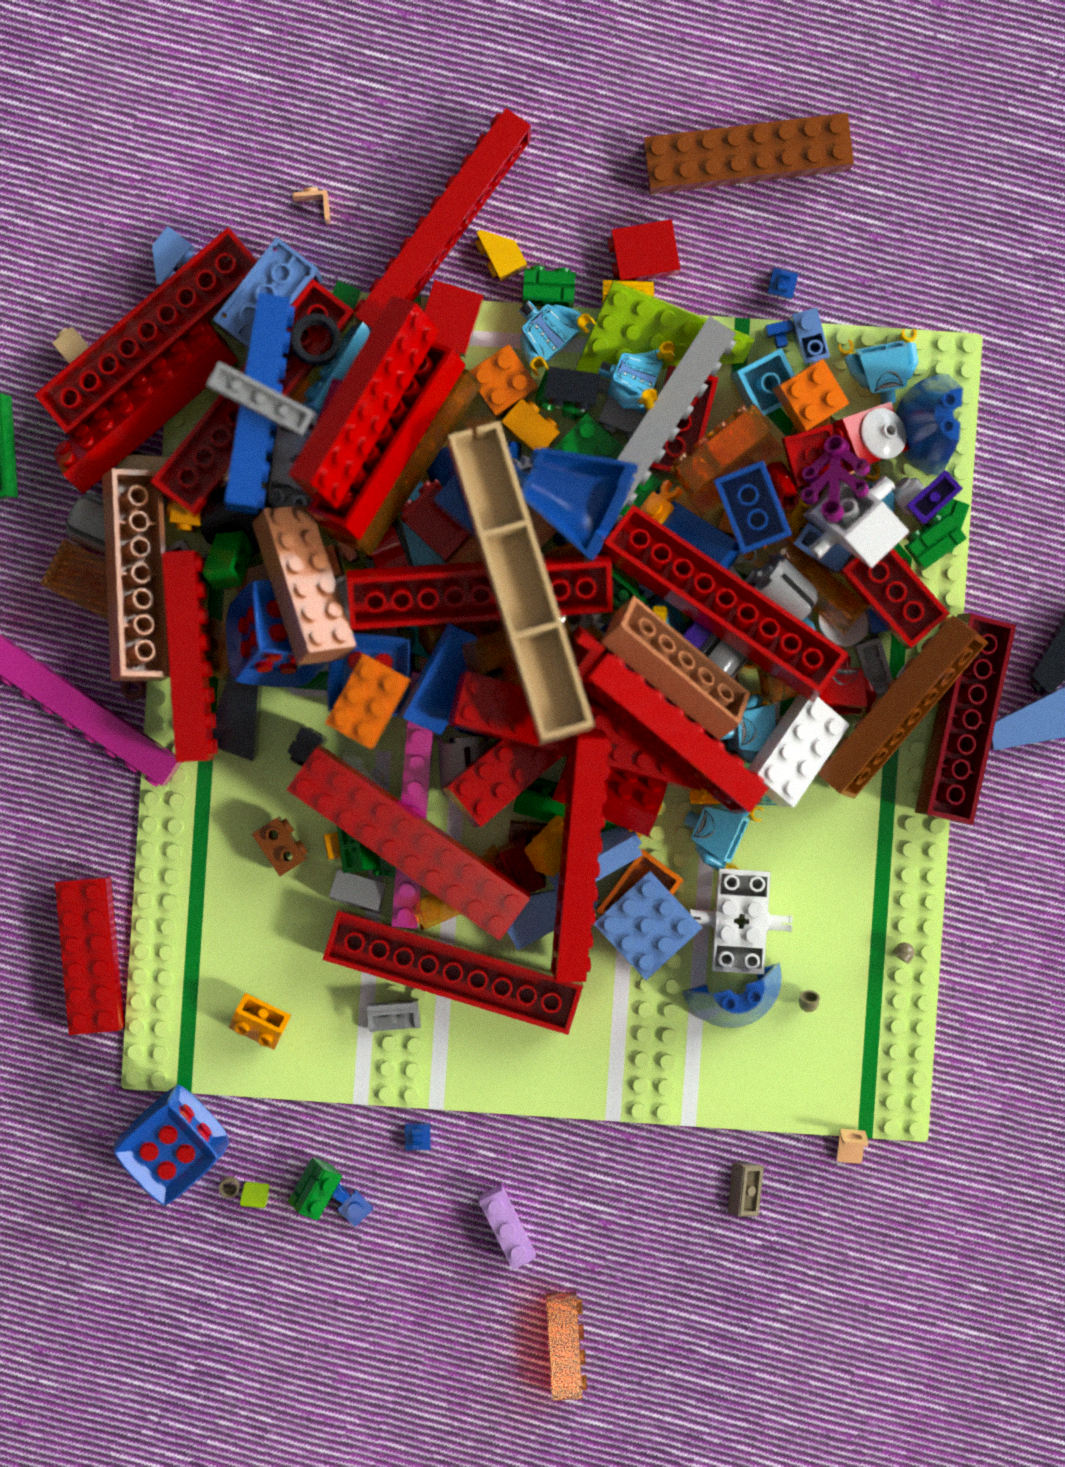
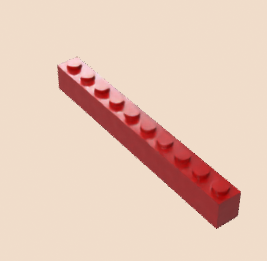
M589 730L571 736L550 969L556 982H586L587 972L591 971V959L589 957V949L593 948L591 925H595L596 921L593 904L598 899V889L595 883L596 877L600 876L598 853L602 852L603 847L600 830L605 825L602 809L603 804L607 802L605 780L609 779L610 773L607 756L612 752L611 739L608 738L603 730Z

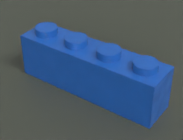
M672 500L670 504L675 508L662 525L729 570L741 553L738 542Z

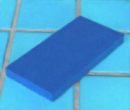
M448 623L398 715L442 735L448 724L460 674L466 671L476 674L492 644Z

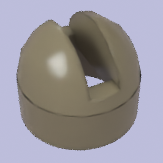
M903 942L899 943L892 953L909 964L914 957L915 951L911 944Z
M812 990L802 991L799 996L800 1008L805 1012L815 1011L819 1006V994Z
M228 1175L220 1181L219 1192L223 1197L233 1198L239 1192L240 1184L236 1177Z

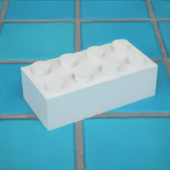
M798 694L747 770L758 773L764 779L763 783L769 787L765 795L779 807H795L850 724L819 697L812 703L801 694Z

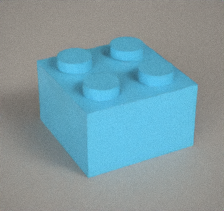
M782 348L730 374L752 420L761 418L782 407L772 389L795 375Z

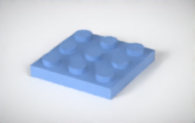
M650 870L595 921V926L645 980L703 928Z

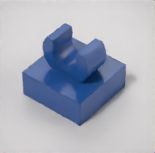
M773 268L767 294L792 300L798 273Z
M786 320L766 325L764 328L765 338L774 337L776 349L787 347L788 340L786 335L791 334L793 331L792 321Z
M405 1123V1151L431 1150L430 1123Z

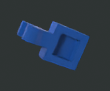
M340 1183L332 1195L341 1202L337 1210L354 1227L374 1208L357 1190L350 1195Z

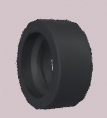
M315 313L306 315L298 320L292 329L291 346L293 353L299 361L308 366L319 367L327 365L335 359L340 351L341 335L339 328L332 319L325 315ZM309 326H322L330 333L332 339L331 346L324 354L311 355L302 348L300 342L301 334Z

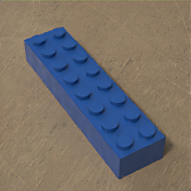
M258 292L245 376L282 395V384H278L279 379L284 380L287 358L282 357L283 353L288 354L291 332H287V328L293 327L295 307L290 306V297ZM240 405L225 507L226 510L257 515L258 508H264L266 489L262 488V483H268L270 463L266 462L267 456L272 457L274 436H270L271 430L276 431L277 424Z

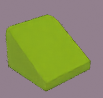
M245 1182L240 1205L256 1208L266 1207L269 1198V1184Z

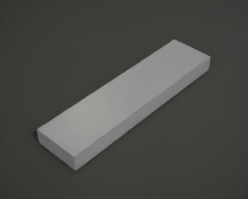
M219 361L206 384V387L301 437L314 415L312 410Z

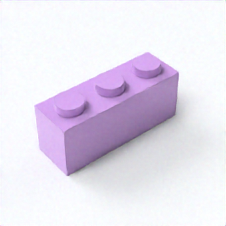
M499 1185L479 1195V1203L512 1270L536 1259V1252L503 1185Z

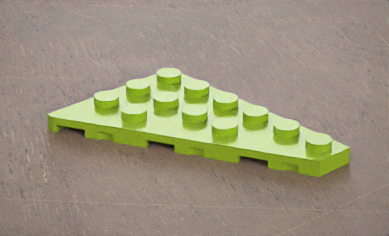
M613 280L574 370L598 373L603 360L618 365L623 353L638 354L656 349L659 350L660 345L666 341L673 342L676 348L673 352L675 358L672 362H666L662 358L661 362L663 364L661 369H667L669 365L677 367L708 318ZM728 327L736 332L733 337L736 344L728 355L722 354L719 362L722 365L744 363L754 338Z

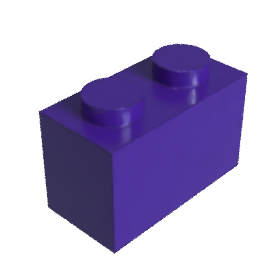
M944 470L904 508L923 526L963 488L947 470Z

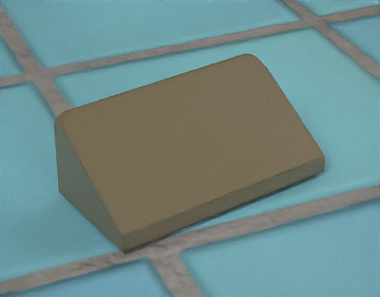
M748 1163L732 1164L728 1203L729 1213L736 1216H759L763 1165Z

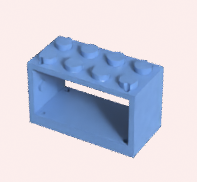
M276 237L213 320L224 333L249 351L258 292L290 297L291 306L312 279L321 284L323 278L316 266ZM227 314V317L223 318L222 315Z

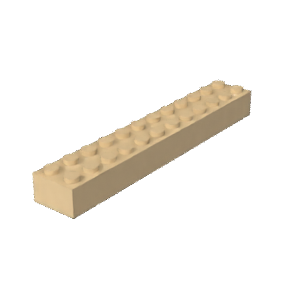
M500 421L477 427L475 441H472V429L448 435L447 445L539 744H545L589 731L594 726Z

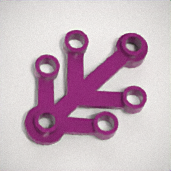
M833 435L826 439L823 448L824 453L811 466L803 470L802 476L805 482L812 485L801 492V498L806 505L815 504L819 498L818 493L829 483L828 500L821 505L820 510L826 521L837 523L844 514L843 507L839 502L840 480L851 487L854 495L858 498L865 497L869 493L866 481L857 479L841 467V459L852 465L857 476L867 475L870 471V466L866 459L859 458L849 451V444L845 438ZM830 462V468L820 476L818 472Z

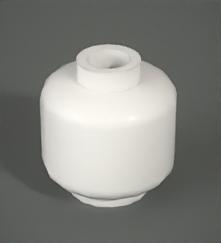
M904 477L895 484V489H893L895 504L904 515H911L904 507L925 489L917 478Z

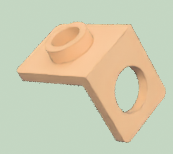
M316 187L304 188L303 192L292 193L295 202L323 200L325 222L327 225L331 224L327 190L318 191Z
M840 1129L836 1158L838 1162L862 1163L864 1146H868L865 1131Z

